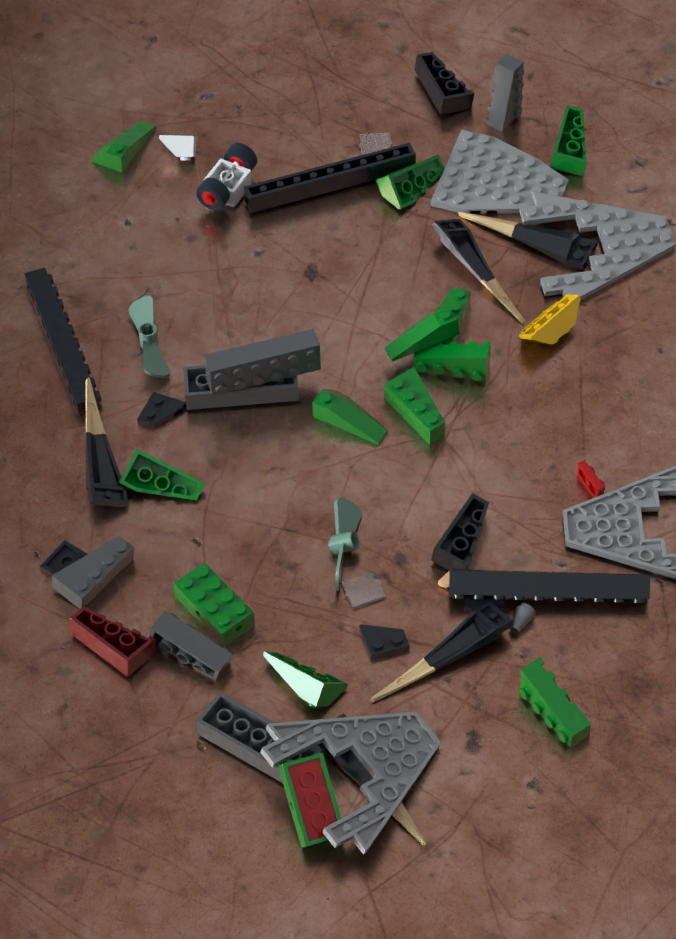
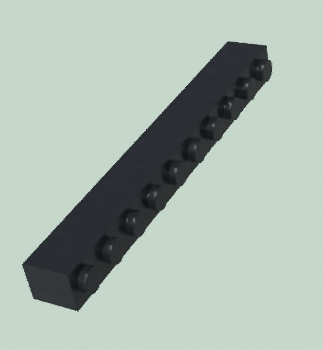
M409 142L244 186L245 203L250 213L373 181L415 164L416 153Z
M46 268L24 273L26 286L78 416L86 414V379L90 378L91 372L89 365L84 364L85 356L83 351L78 349L80 345L77 337H73L75 335L72 324L68 325L69 317L67 312H63L64 305L62 299L57 298L59 293L57 287L52 285L54 284L52 275L47 273ZM91 377L90 381L98 410H100L99 402L102 401L99 391H95V380Z
M449 569V594H452L453 598H465V595H473V599H485V595H492L493 599H505V596H513V600H525V596H533V600H545V597H553V601H565V597H573V601H585V598H593V602H605V598H613V602H625V599H633V603H645V599H650V575Z

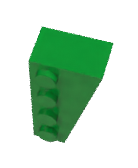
M566 105L550 167L583 176L587 164L583 109Z
M453 287L435 310L436 312L450 307L458 319L460 333L470 308L471 291ZM459 335L442 341V344L458 341Z
M415 367L384 384V399L429 445L445 436V421Z
M539 657L521 669L519 693L524 700L530 702L533 710L545 719L547 726L557 732L559 739L563 743L566 742L571 748L590 736L591 723L576 703H570L567 691L564 687L560 689L554 680L556 678L552 671L547 672L543 667L545 662Z

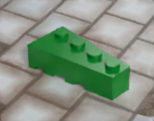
M451 341L449 344H442L440 342L415 352L413 367L419 372L486 382L490 368L491 341H485L484 344H476V341H468V344H458V341Z

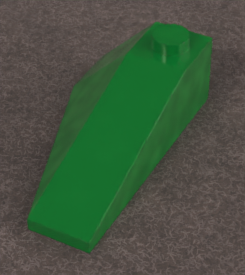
M450 307L428 314L384 347L385 351L393 362L460 334L458 319Z

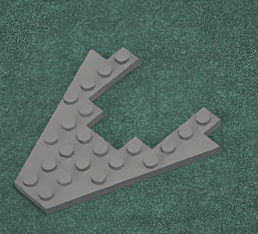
M533 192L534 206L520 207L519 210L523 226L575 219L579 232L597 230L604 254L589 256L588 261L591 271L541 277L540 283L544 296L562 294L564 297L570 294L579 295L580 300L675 249L676 246L667 217L539 192Z
M676 466L563 510L566 546L644 569L654 574L676 579V554H666L664 538L645 539L641 512L660 511L659 496L676 495Z
M417 712L269 723L266 730L274 739V742L262 747L260 753L270 766L274 768L320 743L324 744L334 758L351 750L373 777L372 780L362 784L359 789L370 803L328 825L323 829L322 833L334 848L352 839L364 855L437 751L441 741Z

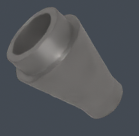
M526 603L517 606L512 619L514 626L510 630L519 634L534 618L535 610Z

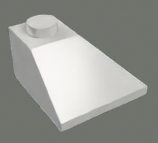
M159 135V139L176 157H180V160H191V157H195L197 136Z

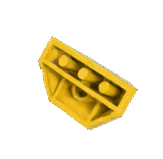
M567 294L563 299L551 305L521 331L520 339L548 345L557 343L558 339L568 333L570 328L576 324L580 296Z

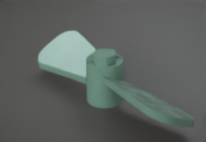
M144 296L133 302L129 307V315L139 332L140 346L143 349V369L150 376L167 378L170 375V370L158 347L157 327L154 324L153 298L151 296Z
M339 498L334 501L336 535L331 536L328 541L330 551L338 555L335 591L340 590L344 553L358 550L360 547L359 537L355 531L362 513L356 504L345 498Z

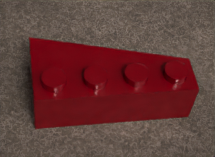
M83 607L70 617V634L127 677L156 654L155 638L151 636L147 638L135 629L129 630L117 621L111 622L106 619V616Z

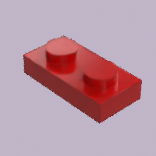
M585 460L579 462L577 476L594 498L603 495L605 490L604 482L598 479L593 467L589 466Z

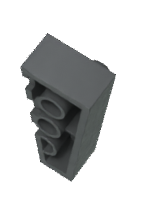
M505 54L496 64L493 80L495 85L490 97H493V101L488 106L490 117H487L485 124L501 132L522 113L524 62L509 54Z
M118 536L52 575V588L81 609L133 560L134 547Z
M164 611L151 628L149 636L156 639V647L162 649V654L166 656L172 654L177 657L178 662L184 665L190 663L193 665L194 670L214 680L218 679L230 662L232 654L227 648L217 645L210 637L202 635L192 625L185 624L173 613Z

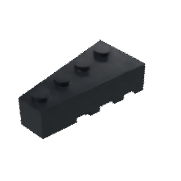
M433 52L418 54L414 70L440 115L472 109L475 93L472 90H468L462 80L458 81L455 78V74L447 70L445 64Z
M473 493L434 547L431 561L447 570L469 569L487 513L488 501Z

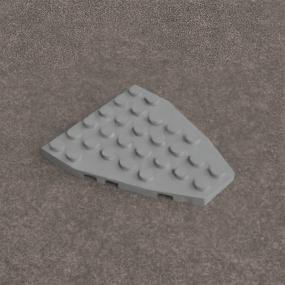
M461 130L430 201V206L465 213L481 211V214H487V211L496 210L498 214L519 213L520 207L535 205L533 192L564 197L569 180L539 159L496 137Z

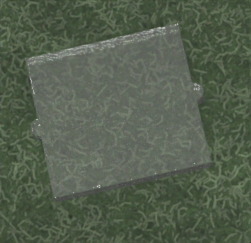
M390 133L360 134L359 148H361V155L391 148L392 146Z
M373 571L341 582L346 593L345 597L349 599L353 609L386 598L381 588V582H378Z

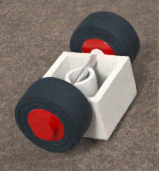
M242 143L231 145L225 153L224 159L220 158L197 188L196 195L198 200L208 209L215 211L222 209L225 204L235 207L244 196V186L252 185L251 171L257 164V156L254 151Z

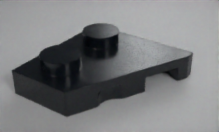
M153 392L137 418L138 424L155 429L162 425L164 421L174 417L173 414L181 409L183 411L186 409V402Z
M359 625V630L371 660L410 650V645L403 629Z

